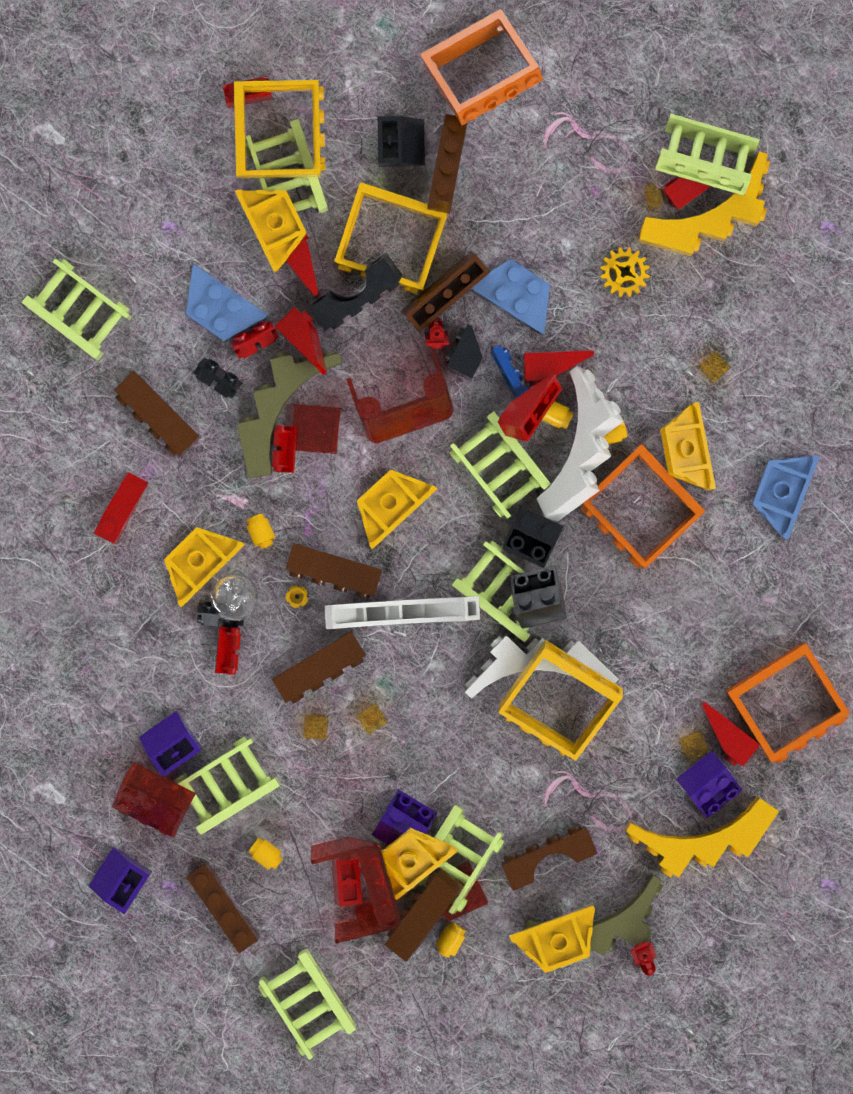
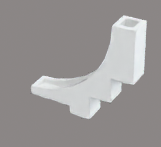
M577 366L570 371L578 401V424L575 440L560 474L550 487L536 498L545 518L555 521L561 520L600 491L596 484L597 479L591 471L611 457L608 450V442L603 436L623 422L619 414L621 412L619 406L613 401L604 399L603 393L594 382L595 377L592 372Z
M479 596L358 602L325 606L326 629L480 620Z
M499 635L490 644L492 647L490 652L496 658L493 661L491 659L487 660L481 667L483 672L478 677L473 675L465 683L467 687L465 693L472 699L484 687L498 679L522 672L545 640L542 637L539 640L534 638L526 647L529 651L525 654L506 635L503 638ZM571 640L562 649L612 682L616 683L619 680L580 641L576 640L574 643ZM545 658L541 660L535 669L554 671L572 676Z

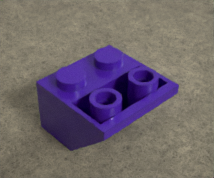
M177 711L139 737L149 759L162 777L203 749Z
M713 751L709 752L676 779L706 819L718 812L722 806L734 799L742 791V788L727 767Z
M398 789L371 835L389 846L410 828L427 834L438 813Z
M113 847L88 886L104 902L125 914L152 871Z

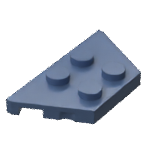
M512 259L490 271L486 277L471 288V290L541 335L544 334L550 284Z
M194 264L186 310L188 317L223 341H227L268 317L266 313Z
M817 455L767 461L753 498L752 505L786 540H789L820 458Z

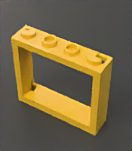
M319 80L234 81L237 179L321 177V171H326L325 157H321V147H325V133H320V124H324V110H320L319 101L324 100V86H319ZM312 91L314 169L247 170L245 92Z
M360 182L334 261L335 264L339 265L338 269L347 273H351L352 270L361 272V277L366 278L365 269L367 266L344 259L365 196L438 220L419 282L402 277L399 281L400 285L405 287L404 291L412 294H417L418 291L423 292L448 213L428 210V204Z
M545 640L499 703L498 713L506 717V721H513L519 725L525 733H532L537 736L544 745H551L562 756L567 755L576 761L623 698V688ZM543 658L607 697L575 743L511 703Z

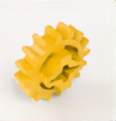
M619 247L618 254L611 251L609 253L611 259L606 257L603 259L607 265L600 266L599 270L605 272V274L600 276V279H606L603 287L610 286L611 295L617 291L619 298L622 297L623 293H626L627 297L630 298L632 291L636 294L640 293L639 286L646 287L647 284L643 279L650 278V275L645 273L650 266L643 265L646 257L640 259L638 257L640 251L632 254L631 247H628L626 252H623V249ZM623 257L629 258L627 262L620 263L615 261ZM636 263L640 270V276L635 273L634 265ZM625 267L628 268V274L630 275V277L627 275L624 278L621 277L620 275L622 272L619 270V268L622 270ZM610 269L614 272L615 275L614 282L610 278ZM630 282L634 284L627 288L620 287L622 283Z

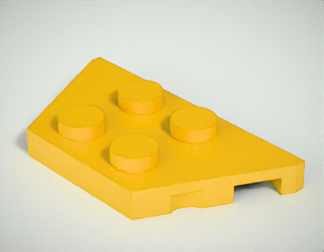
M236 190L235 193L274 273H276L307 234L286 190Z
M695 402L662 427L660 433L668 474L709 491L716 489L700 404Z
M389 470L357 500L370 547L373 549L429 498L437 490V487L394 470Z
M196 527L164 559L179 606L183 607L245 544Z
M410 828L377 855L376 862L382 872V880L384 885L387 886L388 898L391 904L452 857L458 849L451 844Z
M592 904L509 935L510 940L523 950L545 973L590 957L591 949L590 944L595 913L594 905Z

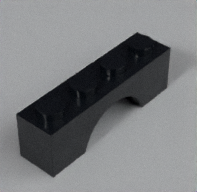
M387 252L367 265L365 269L366 287L359 294L345 297L337 295L330 290L310 305L309 310L324 331L330 327L333 330L344 323L343 319L348 315L354 317L363 310V305L368 302L370 305L381 298L380 294L385 290L391 292L400 285L399 281L401 280L402 273Z

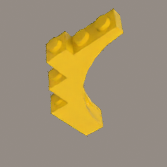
M759 151L749 172L752 176L745 195L734 193L718 207L701 215L685 219L662 220L645 217L638 242L692 256L694 251L698 252L701 244V238H698V235L724 241L727 236L731 237L734 223H731V220L752 226H757L760 221L763 222L767 212V208H764L765 201L756 198L757 196L761 197L764 183H761L762 175H766L769 169L770 161H767L768 154Z
M756 796L746 810L731 822L703 834L681 837L661 835L645 830L630 821L624 829L628 832L626 837L636 844L640 841L647 845L646 850L656 857L661 854L657 861L662 866L660 871L669 877H672L674 874L679 878L694 855L696 856L694 860L704 867L708 864L714 867L728 845L731 846L729 850L737 856L741 857L744 854L749 857L779 811Z

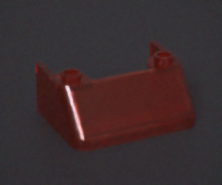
M435 349L430 350V355L436 373L427 376L424 380L423 388L426 396L382 411L379 402L373 397L358 399L351 377L346 379L365 435L370 442L375 444L382 443L446 421L452 416L454 411L453 403Z
M344 837L311 846L310 861L312 865L340 857L344 860L359 858L370 898L362 900V904L356 905L355 914L357 919L335 924V944L393 930L399 926L401 921L400 910L384 855L378 844L353 837Z

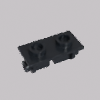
M204 358L197 364L198 367L194 371V374L197 375L196 378L209 387L214 380L218 382L214 390L225 398L229 397L232 399L237 393L236 390L243 384L235 374L224 371L212 359Z
M211 601L199 603L197 623H201L203 626H218V619H223L222 627L239 628V626L244 625L243 615L245 606H239L236 603L222 605Z

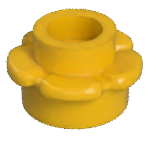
M294 585L289 588L285 598L291 607L299 608L308 602V592L304 587Z

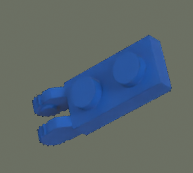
M501 344L493 348L490 354L516 399L529 390V388L522 386L520 381L523 378L517 368L513 369L510 363L512 358L506 348L503 349Z

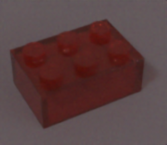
M133 762L120 785L112 808L138 820L144 825L158 830L164 835L174 838L185 819L196 793Z

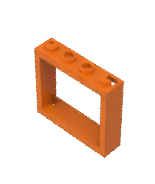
M501 9L420 54L424 67L461 125L475 120L483 113L495 109L499 104L516 97L519 93L534 87L535 84L543 80L538 64ZM505 31L528 67L460 104L438 71V68Z
M642 444L597 485L600 491L582 503L583 506L580 508L589 518L593 516L599 522L596 526L605 535L608 532L614 538L612 543L621 552L625 549L631 555L628 559L637 569L640 566L646 569L705 512L696 500L674 477L668 474V471ZM637 457L645 463L691 512L645 558L633 548L591 503Z
M804 642L725 691L754 739L760 744V748L766 758L771 763L776 762L778 764L788 758L787 754L794 749L796 751L803 749L808 745V740L813 737L816 739L822 737L828 732L827 728L835 725V727L841 725L847 720L846 716L850 714L812 651ZM805 656L839 711L773 752L739 696L797 659Z

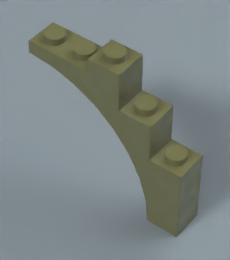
M335 351L322 353L326 370L342 365L340 354H335ZM288 352L274 354L275 358L270 359L276 387H272L271 384L258 386V391L253 393L259 419L255 420V416L242 418V423L237 424L249 479L273 474L271 467V443L277 419L284 405L294 392L310 378L320 373L305 357L299 358V363H295L293 354L288 355Z
M651 873L643 888L628 904L617 912L593 922L591 950L605 956L607 951H612L616 943L615 935L634 945L648 941L651 930H649L650 925L643 921L644 917H649L653 908L650 904L654 896L658 897L663 885L660 884L662 881L660 877ZM528 916L522 930L543 922Z

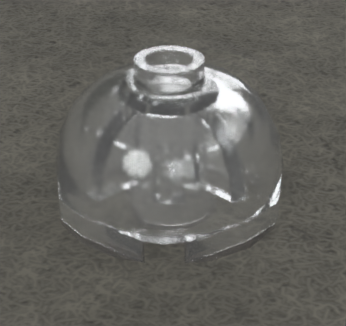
M232 573L222 577L217 581L211 595L212 607L219 611L221 617L229 620L240 621L245 619V616L252 615L258 602L256 586L251 579L242 574Z

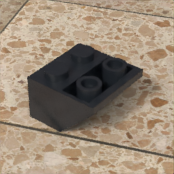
M377 116L379 167L425 166L424 119L405 116Z
M467 324L465 329L460 328L455 339L458 345L455 350L450 349L444 363L448 364L446 370L472 381L483 357L473 328Z
M521 506L502 549L544 568L564 526Z
M556 566L510 576L515 615L522 629L567 619L564 596Z

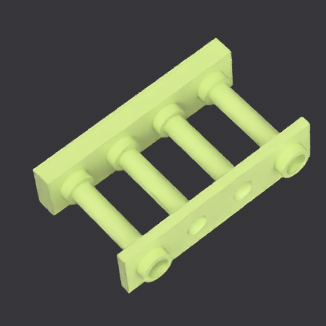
M670 114L665 128V132L672 134L668 150L661 149L655 170L745 195L752 174L744 172L747 156H754L760 139ZM681 137L694 140L690 156L677 153ZM703 143L716 146L713 163L699 159ZM725 149L738 153L735 169L722 166Z
M299 119L290 122L291 129H288V132L253 143L251 136H246L248 142L246 143L247 157H253L256 170L280 169L296 163L299 165L304 164L305 169H314ZM289 141L297 143L299 150L295 151V154L260 165L256 152ZM298 177L267 187L265 178H259L263 190L288 191L306 185V187L311 186L313 194L309 195L310 198L293 203L296 212L313 207V209L318 208L319 213L328 211L318 177Z
M55 258L53 263L60 268L38 297L35 296L32 299L27 295L22 303L99 361L104 354L99 350L102 347L100 344L122 316L128 320L132 318L128 314L130 309L119 301L117 304L113 303L72 271L75 267L65 259L60 262ZM69 274L78 282L58 309L50 313L44 308L45 302L65 275ZM86 287L96 297L78 321L69 327L62 322L65 319L63 316ZM105 302L115 310L94 338H90L87 341L81 336L83 333L82 329L102 303Z
M493 411L486 417L488 422L484 429L459 448L454 443L450 445L452 451L449 453L457 463L461 461L491 498L495 504L492 508L500 518L505 516L508 519L511 515L507 510L534 488L538 489L540 487L542 490H545L551 483L515 438L504 435L497 422L499 417ZM498 433L503 439L500 442L501 445L472 467L464 455L491 434L495 435ZM512 451L517 457L514 460L515 463L490 483L486 484L479 476V473L505 452L509 453ZM526 469L531 475L528 478L529 481L501 503L493 491L517 472Z
M485 541L483 546L488 550L466 578L463 577L462 580L456 578L451 585L466 597L479 596V607L522 641L526 642L530 636L527 633L529 628L522 629L518 621L514 623L508 618L511 615L509 612L514 607L513 594L498 609L490 604L492 596L513 569L519 574L525 573V571L500 553L503 549L494 541H491L490 544ZM496 555L506 565L485 592L477 594L472 590L475 586L473 583Z
M245 736L233 743L235 748L193 774L187 776L184 773L174 780L176 784L171 787L172 790L176 791L181 787L200 817L198 819L200 823L196 826L200 835L281 785L276 776L272 779L270 776H266L248 745L254 742L252 737L248 740ZM239 751L259 781V787L253 791L250 788H246L229 760L230 756ZM221 763L239 792L238 797L240 799L233 803L230 800L227 801L209 772V769ZM200 775L219 804L218 808L220 811L214 815L206 811L189 783Z
M459 805L453 807L435 838L455 846L459 854L475 863L477 867L470 877L446 861L438 867L465 885L459 896L452 902V907L449 910L451 914L463 910L468 901L465 897L493 852L498 853L505 842L502 840L503 833H497L494 838L466 820V816L463 815L465 809ZM455 826L457 828L462 827L489 845L483 857L453 839L451 832ZM429 875L425 877L422 881H420L417 885H415L413 889L417 888L418 885L421 887L425 886L427 888L425 882L428 879Z
M306 948L299 952L298 964L270 982L267 981L265 976H262L259 980L260 985L258 988L265 998L269 997L297 1040L296 1047L302 1056L306 1055L310 1060L314 1055L312 1047L339 1030H345L349 1035L356 1030V1024ZM302 971L304 973L308 972L312 978L310 983L283 1001H280L274 989ZM320 991L324 996L322 1003L293 1021L286 1009L312 992ZM327 1010L329 1012L333 1010L337 1017L335 1022L308 1040H305L299 1028Z

